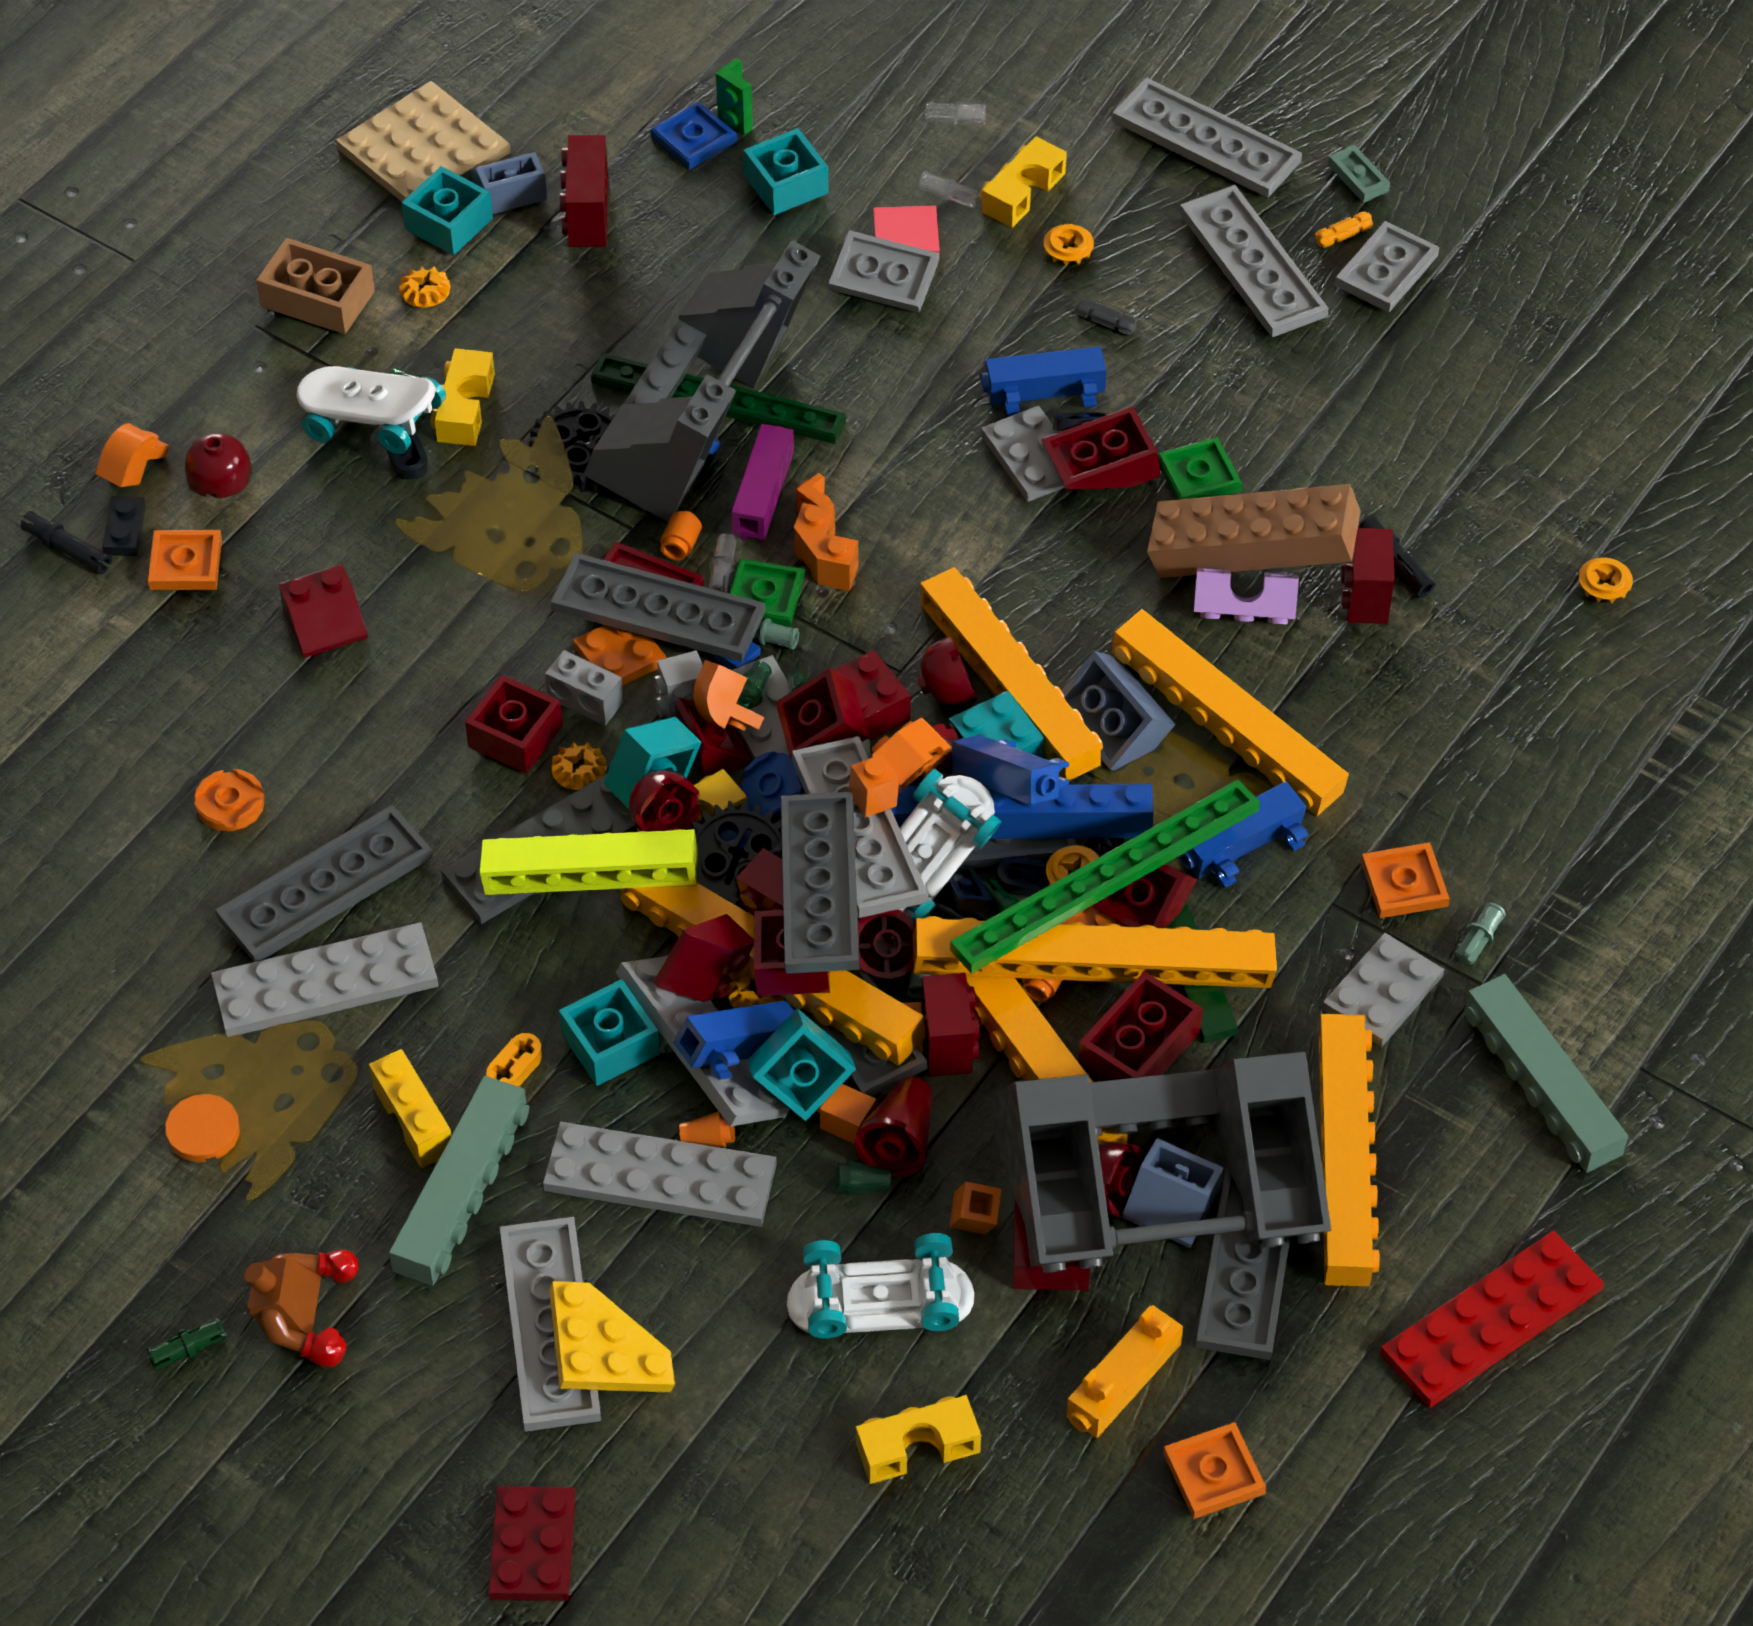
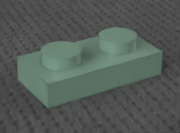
M1355 145L1329 156L1328 166L1363 203L1389 192L1390 182Z

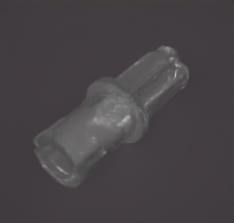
M955 100V104L926 103L925 119L929 121L954 122V125H957V122L985 124L986 104H963Z
M927 171L923 172L920 177L918 189L937 195L944 202L952 200L975 208L980 200V193L977 190L957 184L954 178H942Z
M730 533L727 535L720 534L717 537L715 554L709 563L712 570L708 588L714 589L716 587V590L729 593L731 573L736 569V563L734 562L736 540L734 535Z

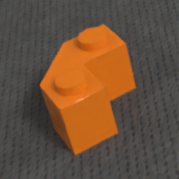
M802 503L794 525L795 555L801 562L804 561L811 571L812 578L818 585L850 591L859 566L858 540L835 536V509Z
M921 717L914 722L909 721L891 738L887 735L882 737L872 747L871 750L874 753L871 755V758L881 754L884 755L899 777L898 792L901 793L920 775L925 778L933 769H936L950 756L951 746Z

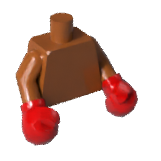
M343 1249L326 1254L318 1252L317 1255L302 1253L276 1254L269 1261L255 1262L246 1269L244 1274L245 1280L251 1285L247 1306L248 1311L262 1327L268 1341L279 1347L282 1346L301 1352L300 1356L307 1358L320 1367L333 1368L342 1361L347 1345L345 1339L334 1328H327L320 1334L313 1333L321 1277L332 1278L333 1282L338 1284L350 1282L359 1271L358 1260L352 1252Z

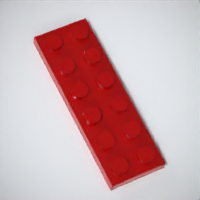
M1553 1230L1381 1346L1380 1355L1430 1409L1601 1292L1604 1282Z

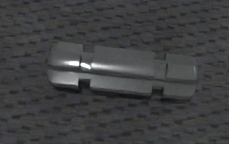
M1082 298L1078 303L1076 313L1086 319L1092 317L1091 321L1116 330L1117 327L1119 328L1118 332L1125 335H1132L1137 326L1135 317L1127 314L1121 316L1122 312L1097 303L1096 306L1094 305L1095 301L1088 298Z

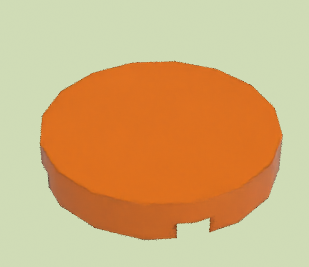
M232 769L233 772L224 773L221 770L204 778L195 792L194 803L198 818L206 826L217 831H235L255 822L263 812L265 798L261 783L253 774L239 769Z
M212 1094L193 1095L180 1101L170 1111L165 1122L166 1137L172 1151L182 1159L196 1163L206 1162V1159L213 1157L218 1159L225 1156L235 1146L240 1135L239 1118L233 1105L224 1098Z

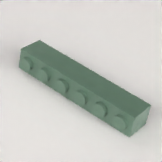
M1503 974L1469 990L1465 1007V1016L1468 1022L1473 1027L1479 1029L1484 1036L1488 1049L1494 1054L1497 1053L1503 1061L1509 1077L1514 1081H1518L1524 1089L1530 1105L1534 1108L1537 1107L1545 1117L1547 1127L1551 1133L1558 1135L1566 1145L1567 1153L1572 1161L1578 1162L1584 1171L1588 1173L1623 1156L1628 1139L1627 1133L1507 975Z
M484 1075L389 1252L392 1272L434 1286L440 1274L444 1275L451 1262V1252L455 1244L462 1243L467 1232V1222L471 1214H476L481 1207L483 1191L486 1185H491L494 1182L499 1169L498 1163L502 1155H508L512 1148L514 1132L518 1125L523 1126L527 1120L529 1105L526 1104L525 1089Z

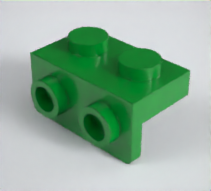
M735 58L716 72L718 118L727 126L746 135L753 129L751 84L742 79V62Z

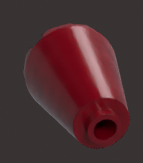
M915 1077L901 1079L859 1127L854 1146L861 1160L873 1170L878 1166L888 1170L886 1174L888 1176L908 1177L917 1173L927 1158L933 1094L930 1086L923 1080Z

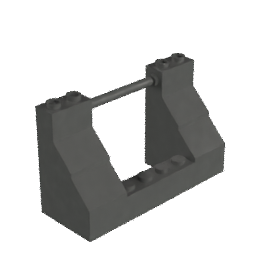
M791 240L777 263L745 265L743 269L707 272L625 403L622 404L593 449L583 475L669 522L671 515L678 511L698 479L736 393V390L729 387V385L736 378L752 388L755 387L782 343L820 255ZM697 357L722 370L717 380L706 375L693 397L671 398Z
M1305 1052L1233 1059L1213 1070L1091 1083L1089 1081V1074L1014 1082L990 1097L996 1146L1009 1177L1011 1190L1025 1222L1031 1268L1042 1266L1043 1273L1066 1270L1065 1264L1079 1262L1080 1269L1103 1266L1102 1260L1113 1256V1249L1116 1248V1245L1243 1231L1244 1234H1248L1249 1243L1261 1241L1262 1248L1284 1245V1239L1297 1237L1298 1244L1320 1241L1321 1234L1332 1231ZM1209 1118L1210 1126L1226 1157L1227 1167L1243 1198L1244 1212L1241 1213V1216L1114 1230L1112 1226L1109 1227L1097 1137L1102 1136L1101 1130L1115 1128L1116 1135L1138 1132L1137 1126L1151 1125V1131L1171 1129L1173 1128V1122L1186 1121L1187 1127H1196L1209 1124Z

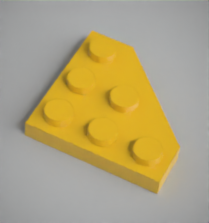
M552 1282L549 1294L560 1389L642 1392L672 1391L675 1382L670 1350L592 1284L585 1282Z

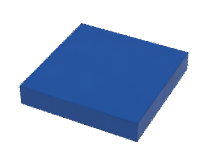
M699 101L651 128V137L689 170L737 142V133Z

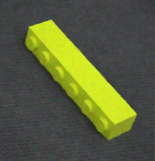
M694 829L498 838L482 841L480 876L485 895L697 885L698 847Z

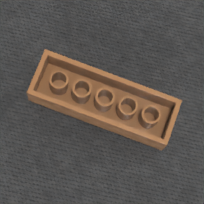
M1350 484L1159 501L1156 507L1147 552L1159 578L1197 575V567L1225 569L1236 572L1352 562L1361 510Z

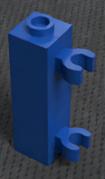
M1100 346L986 359V372L980 374L982 392H988L990 404L1005 403L1007 416H1012L1020 413L1019 404L1021 401L1081 395L1084 408L1097 406L1095 395L1105 392L1107 370Z
M977 735L952 741V775L971 777L988 789L1030 805L1059 798V787L1063 788L1069 784L1068 779L1059 777V771L1062 768L1069 767V762L1059 758L1049 761L1015 748V742L1007 739L995 741Z
M1285 781L1256 797L1260 801L1258 812L1185 852L1179 858L1184 867L1188 870L1191 869L1198 879L1214 871L1222 887L1226 888L1237 881L1234 875L1239 873V869L1233 861L1281 835L1284 836L1286 844L1293 852L1305 846V842L1302 839L1308 837V833L1301 824L1306 805L1288 782Z
M785 1000L687 1016L673 1044L691 1068L711 1065V1071L718 1080L731 1078L732 1074L727 1066L738 1065L739 1060L749 1059L794 1010Z

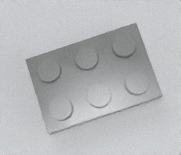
M1385 221L1336 276L1335 286L1378 308L1390 312L1438 257L1439 247Z
M849 230L828 283L829 289L920 313L940 260L939 253Z
M1039 405L981 428V437L1027 502L1065 488L1042 444V438L1056 434L1058 431L1053 430V424Z
M1384 933L1323 1002L1322 1010L1328 1014L1365 1015V1030H1372V1042L1382 1048L1441 980L1444 969L1387 933Z

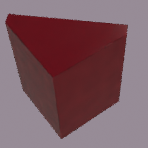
M680 697L675 701L676 718L701 741L693 762L701 778L713 775L722 769L729 773L746 767L752 762L735 727L727 724L725 729L711 725L699 715L693 701Z

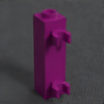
M761 424L731 512L732 534L740 535L742 540L746 541L747 537L758 538L761 544L765 541L794 453L793 429Z

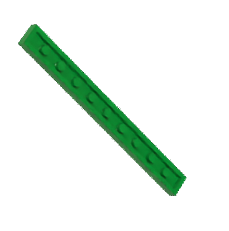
M1236 780L951 940L950 951L972 974L1258 812L1260 801L1239 780Z

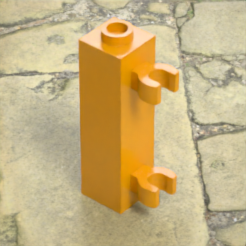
M1154 1305L1149 1306L1140 1315L1137 1323L1099 1365L1083 1378L1080 1386L1070 1395L1067 1403V1418H1069L1070 1423L1077 1430L1084 1433L1088 1432L1097 1439L1179 1348L1182 1340L1183 1326Z

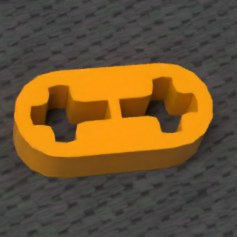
M530 1033L516 1035L489 1064L486 1075L497 1079L498 1074L505 1076L509 1072L510 1078L503 1077L500 1081L520 1087L542 1060L540 1040ZM529 1048L532 1049V1053H531V1054L528 1053V1052H525V1053H523V1054L521 1055V1057H520V1055H519V1050H520V1049H521L522 1051H527Z

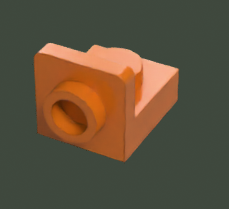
M820 473L809 480L803 481L796 489V511L798 513L802 503L834 509V503L824 494L825 477Z

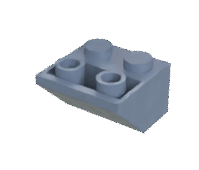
M536 152L469 169L473 183L490 192L492 214L547 200L545 172Z
M1156 1139L1139 1169L1122 1218L1141 1227L1206 1220L1222 1191L1224 1167L1160 1139ZM1196 1236L1170 1240L1190 1248Z

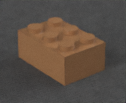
M289 238L284 240L256 280L261 307L342 334L347 333L375 292L370 264Z

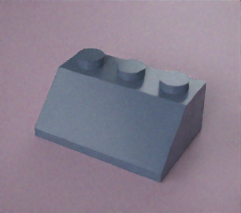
M1093 651L1062 689L1065 701L1072 709H1077L1091 732L1095 731L1099 735L1103 744L1101 760L1113 771L1155 750L1175 726L1174 722L1125 665L1112 655Z

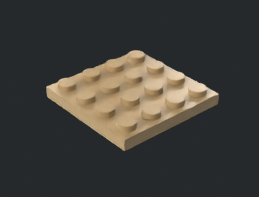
M433 81L426 83L336 139L339 151L401 202L440 166L469 180L471 178L469 169L497 162L511 153L510 143Z

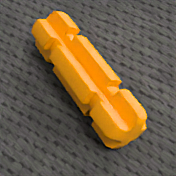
M1361 212L1354 215L1353 219L1349 217L1330 225L1328 229L1323 228L1315 233L1317 245L1326 248L1333 245L1335 241L1338 243L1359 234L1360 230L1363 232L1373 226L1372 216L1370 213Z

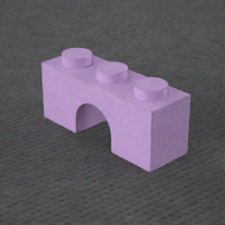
M1197 567L1194 612H1200V617L1220 619L1221 614L1234 615V620L1246 622L1254 621V616L1268 617L1267 622L1274 624H1288V619L1296 618L1298 575L1264 572V583L1261 591L1253 597L1243 598L1236 595L1231 589V570Z

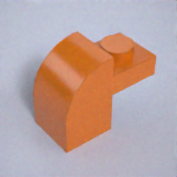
M129 423L124 424L106 442L95 474L119 487L139 485L147 460L166 458L169 445L158 440L159 436L155 433L141 430Z
M705 660L696 679L693 691L694 704L699 715L711 725L725 729L728 724L742 731H745L747 726L759 730L764 720L763 716L736 704L747 678L726 667Z

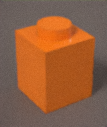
M883 754L851 765L849 792H853V801L865 818L897 806L899 777Z
M841 1084L817 1109V1112L820 1113V1129L854 1144L859 1127L876 1109V1099Z
M965 1181L954 1192L949 1228L986 1235L997 1225L1001 1188Z

